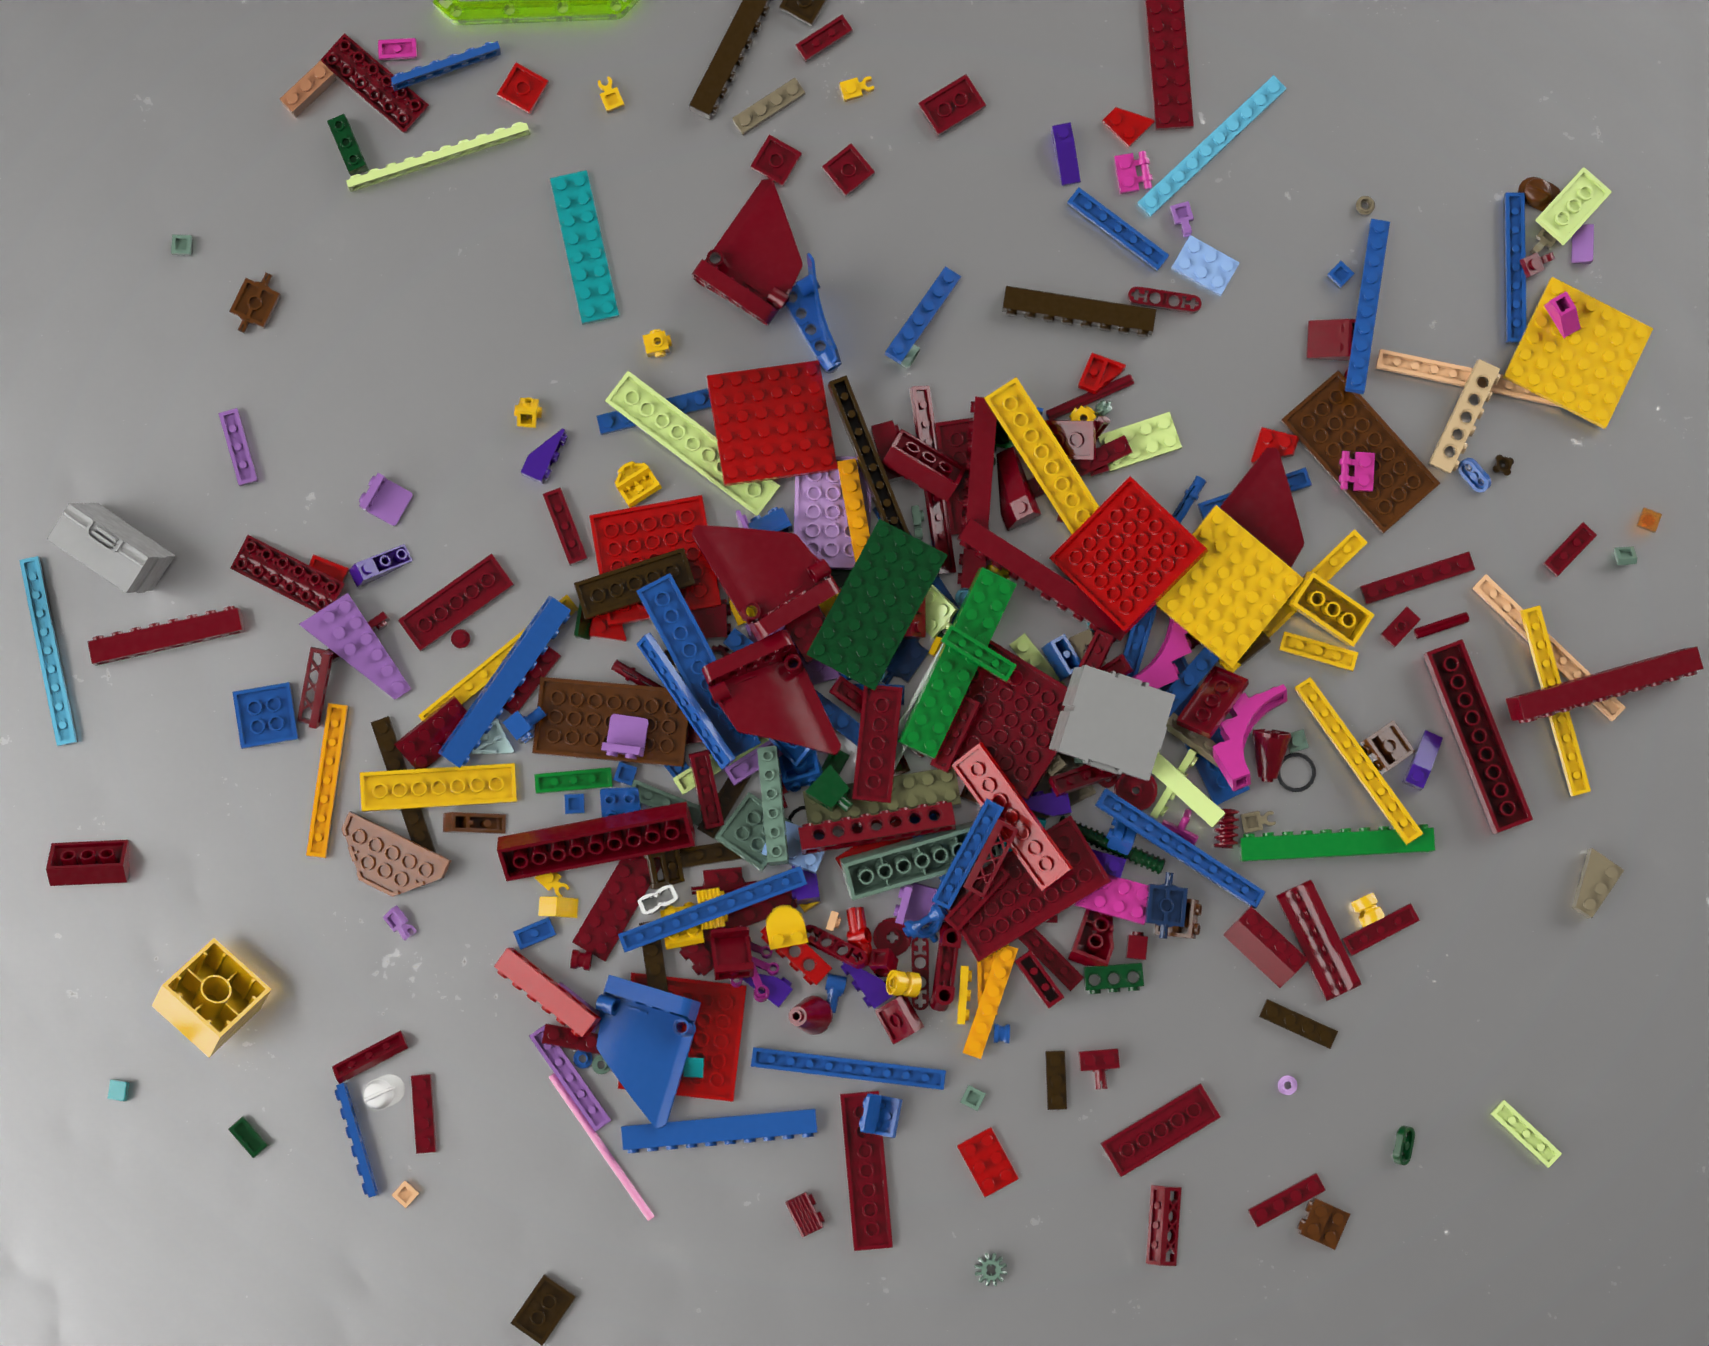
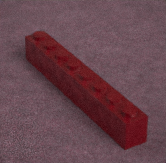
M235 606L224 607V611L220 612L210 610L206 611L205 615L202 616L197 614L188 615L185 620L179 621L178 618L170 619L167 621V624L162 625L160 623L149 624V628L141 629V627L131 628L130 632L127 633L117 631L105 638L104 635L95 636L92 638V641H87L91 662L93 665L98 666L244 633L245 627L241 610L235 608Z

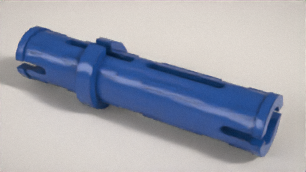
M1196 476L1189 489L1185 490L1183 499L1172 515L1180 524L1194 501L1198 500L1200 491L1207 483L1206 480L1199 476Z

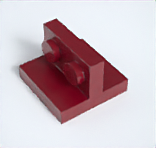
M903 995L875 1010L893 1045L924 1028L910 1000Z

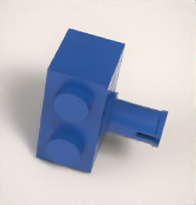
M538 706L537 709L526 717L517 710L502 723L520 744L522 742L526 744L534 738L535 730L533 726L547 715Z

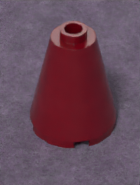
M1253 729L1252 736L1258 777L1262 778L1261 781L1273 782V779L1278 778L1291 734L1281 730L1272 729V731H1265V729Z
M818 996L804 998L789 1012V1021L810 1035L825 1032L833 1019L830 1004Z

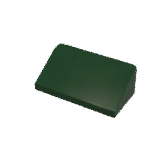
M579 602L574 636L578 639L590 640L592 619L585 620Z

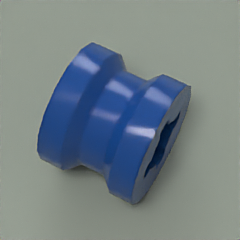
M994 1024V1043L999 1041L1009 1043L1010 1024L1005 1026Z

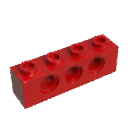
M765 926L760 931L763 934L761 938L769 945ZM806 943L794 945L798 946L801 950L798 957L790 955V949L793 946L775 950L782 958L786 956L791 961L789 965L796 972L801 970L805 974L803 978L810 985L813 983L818 985L832 970V967ZM808 959L813 960L815 963L814 969L810 971L804 968V962Z

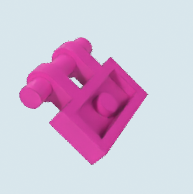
M1146 151L1138 152V160H1134L1133 153L1114 156L1120 194L1138 192L1139 184L1144 183L1145 189L1152 188L1151 181H1153V178L1149 172L1148 165L1150 161L1147 158ZM1136 167H1141L1142 176L1137 177Z
M1342 451V458L1340 459L1341 475L1339 476V482H1341L1340 489L1348 490V483H1353V491L1372 492L1375 453L1355 452L1354 459H1349L1350 452ZM1349 466H1354V476H1349Z

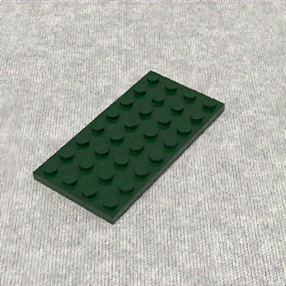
M879 519L806 655L875 691L948 555Z

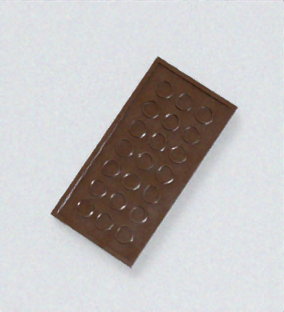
M1338 370L1281 419V422L1293 435L1299 437L1298 441L1339 486H1341L1339 476L1341 475L1340 459L1342 458V451L1350 452L1349 459H1354L1355 452L1375 453L1373 491H1353V483H1348V490L1343 491L1383 534L1433 491L1440 482L1360 394L1345 391L1346 378ZM1349 466V476H1354V466Z
M540 677L537 708L540 706L547 716L535 724L533 754L677 767L685 766L689 721L666 688ZM612 714L648 719L649 724L643 757L637 756V759L625 758L624 754H618V757L606 755L607 752L601 750L602 742H607Z

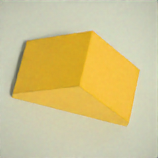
M540 897L538 916L577 918L578 899Z

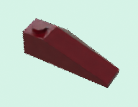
M1014 446L996 454L1000 513L1007 531L1042 515Z
M1086 909L1068 960L1084 966H1108L1114 949L1113 916Z

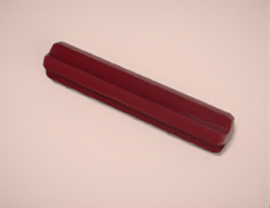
M1467 612L1415 628V637L1419 639L1470 621Z

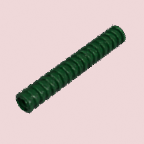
M1064 815L1061 816L1059 822L1065 819ZM1076 823L1086 841L1090 843V846L1100 847L1102 851L1105 849L1107 853L1112 852V855L1116 854L1118 857L1128 859L1130 863L1133 861L1135 865L1140 864V867L1144 866L1146 870L1151 869V872L1156 871L1158 875L1162 872L1166 862L1165 858L1155 857L1153 853L1148 854V851L1144 852L1143 849H1137V846L1132 847L1128 855L1119 853L1118 850L1115 851L1107 847L1109 839L1106 838L1104 832L1099 833L1097 829L1094 831L1092 827L1087 828V825L1083 826L1082 823Z

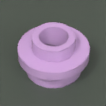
M1283 1076L1278 1081V1089L1284 1095H1291L1297 1090V1081L1292 1076ZM1285 1082L1291 1083L1290 1089L1284 1087Z

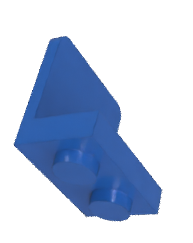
M636 787L603 788L600 790L602 817L642 810L639 800V789Z
M868 1093L863 1100L864 1112L859 1121L860 1132L895 1138L903 1099Z

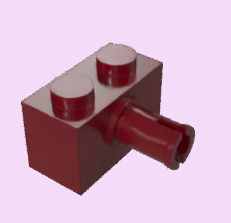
M1118 1049L1078 1052L1080 1071L1092 1070L1094 1072L1095 1090L1101 1089L1100 1081L1102 1082V1089H1108L1106 1071L1108 1069L1120 1068Z

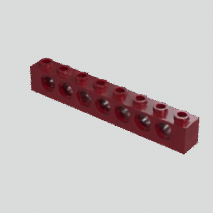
M939 801L936 805L931 806L921 804L913 809L903 807L895 812L885 810L877 815L862 814L859 818L853 819L851 817H843L840 821L832 822V820H825L817 825L807 823L799 827L798 830L802 855L955 830L956 823L952 802ZM931 814H937L939 815V819L933 821L929 818V816ZM918 817L920 822L913 824L910 822V819ZM898 820L901 822V825L893 827L891 822ZM875 823H879L882 825V828L880 830H874L872 829V825ZM856 826H859L863 829V831L858 834L854 833L852 830ZM835 830H842L844 832L840 837L833 834ZM822 833L824 838L817 840L814 838V835Z

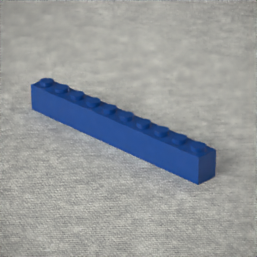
M548 596L438 753L459 768L461 765H466L470 759L469 754L471 751L479 747L483 734H487L493 726L491 723L495 717L499 718L504 710L502 707L506 702L509 703L515 695L514 690L517 686L520 687L526 680V677H524L526 673L532 671L536 666L538 656H542L546 652L550 639H555L559 633L558 628L562 623L565 624L570 618L569 613L571 610L552 596Z
M816 1109L667 1122V1125L662 1128H655L652 1124L621 1126L623 1150H628V1153H639L641 1148H647V1152L659 1151V1147L666 1146L667 1150L678 1149V1145L685 1144L686 1148L698 1147L697 1143H705V1146H716L718 1141H724L725 1145L736 1144V1140L744 1139V1143L756 1142L755 1138H763V1141L775 1140V1136H783V1139H793L796 1134H802V1138L814 1137V1133H817Z

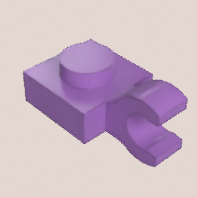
M1189 201L1170 206L1175 226L1181 224L1184 238L1189 237L1192 233L1189 222L1194 220Z
M397 905L383 916V919L393 932L398 930L403 940H407L410 935L413 936L417 932L412 925L406 924L408 919Z

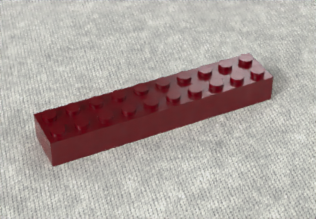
M1463 639L1423 654V657L1492 833L1496 834L1533 820Z
M1697 646L1683 648L1506 698L1511 720L1527 723L1535 721L1537 718L1553 716L1555 713L1573 710V708L1584 707L1594 702H1602L1612 697L1623 696L1629 692H1637L1647 687L1658 686L1664 682H1672L1682 677L1697 675V670L1704 668Z
M686 801L498 837L497 853L506 881H512L695 846V830Z

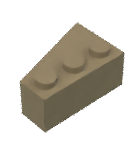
M1593 848L1587 850L1581 878L1572 904V908L1587 919L1593 918L1624 872V869Z

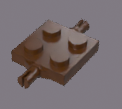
M265 272L261 282H254L245 278L229 311L242 320L237 329L238 331L245 334L249 324H255L265 329L281 296L280 293L270 289L268 286L273 277L271 274Z

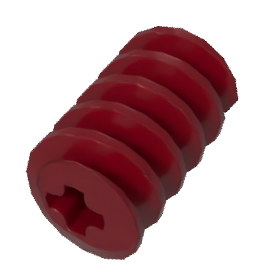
M1222 809L1226 814L1216 824L1220 827L1214 829V832L1220 834L1214 836V839L1219 841V843L1214 844V847L1234 849L1233 845L1238 844V842L1233 840V838L1239 836V834L1233 832V830L1239 829V826L1234 825V822L1239 821V818L1234 817V815L1238 814L1239 811L1235 809Z

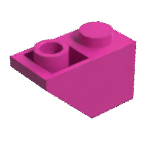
M1567 291L1544 305L1563 338L1581 329L1576 306Z

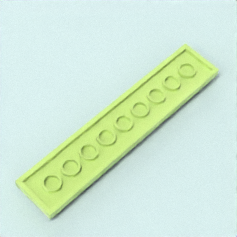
M626 372L606 398L605 402L755 516L760 514L779 489L780 485L773 480L724 486L716 437L631 372Z

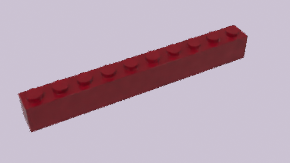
M975 397V401H971L970 413H974V419L969 422V432H972V439H968L967 451H971V458H967L966 470H970L969 477H965L964 489H968V497L964 496L963 508H967L966 516L962 515V527L966 525L969 519H972L988 529L997 418L984 397ZM964 548L963 554H959V565H962V573H958L957 584H961V589H969L978 569L986 568V559L984 561L975 555L976 551L971 548L969 550Z
M972 519L968 520L957 538L960 541L959 545L966 550L971 548L976 551L975 555L984 561L987 558L993 562L991 565L1000 571L1004 569L1013 580L1018 581L1019 579L1025 583L1024 587L1031 591L1037 590L1041 593L1040 597L1050 602L1052 600L1056 602V607L1064 612L1068 610L1073 613L1072 617L1079 622L1084 620L1089 623L1088 627L1096 632L1099 629L1114 636V642H1121L1126 633L1079 587Z

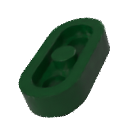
M1401 1126L1396 1133V1142L1392 1153L1396 1164L1407 1165L1411 1159L1415 1140V1131L1412 1127Z

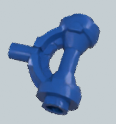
M935 903L931 906L927 916L918 921L908 920L904 922L905 927L902 930L907 938H930L935 943L939 940L936 933L939 931L945 915L948 913L944 907L938 906ZM932 922L928 927L922 928L923 926Z

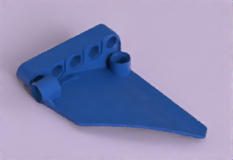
M808 253V276L795 282L796 285L793 286L789 295H795L797 300L795 302L788 301L785 306L822 369L826 373H834L842 363L822 310L818 292L820 285L816 279L815 261L812 255ZM799 311L807 313L806 317L802 319L798 318L796 314ZM814 327L816 332L813 335H809L806 333V329ZM818 343H823L826 347L823 351H818L815 349V346Z
M608 975L604 993L599 995L596 1001V1010L599 1011L601 1017L596 1045L597 1050L655 1128H662L667 1125L696 1032L695 1021L701 1002ZM686 1024L687 1029L685 1032H682V1026Z

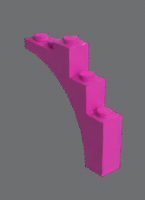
M1169 617L1166 636L1158 653L1144 669L1132 678L1147 682L1150 687L1156 689L1178 680V668L1171 661L1192 652L1190 649L1192 644L1189 638L1184 635L1188 632Z
M1284 684L1260 694H1255L1248 698L1246 693L1241 694L1229 712L1232 718L1226 719L1220 724L1221 735L1225 742H1219L1212 746L1213 758L1233 791L1251 785L1250 771L1244 759L1245 744L1255 724L1273 708L1287 702V689Z

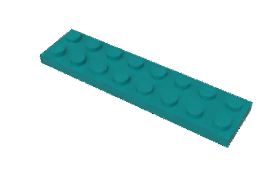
M587 170L550 178L582 325L620 317Z

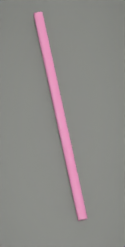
M553 1073L549 1076V1079L648 1221L655 1216L598 1134L593 1130L560 1080Z

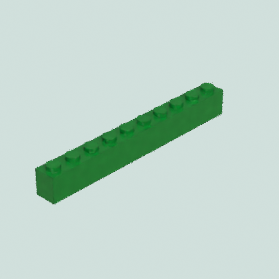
M1428 824L1418 825L1423 834L1408 845L1404 843L1395 829L1390 830V826L1378 827L1376 831H1371L1370 827L1359 828L1357 832H1351V828L1339 829L1340 832L1332 833V829L1320 830L1319 834H1313V830L1301 831L1300 835H1293V831L1282 832L1281 836H1274V832L1262 833V837H1255V833L1243 834V838H1239L1240 862L1435 851L1434 827L1428 828Z

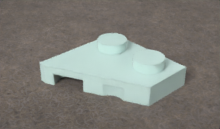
M498 719L491 723L493 725L491 730L487 734H483L479 747L471 751L472 754H506L515 752Z

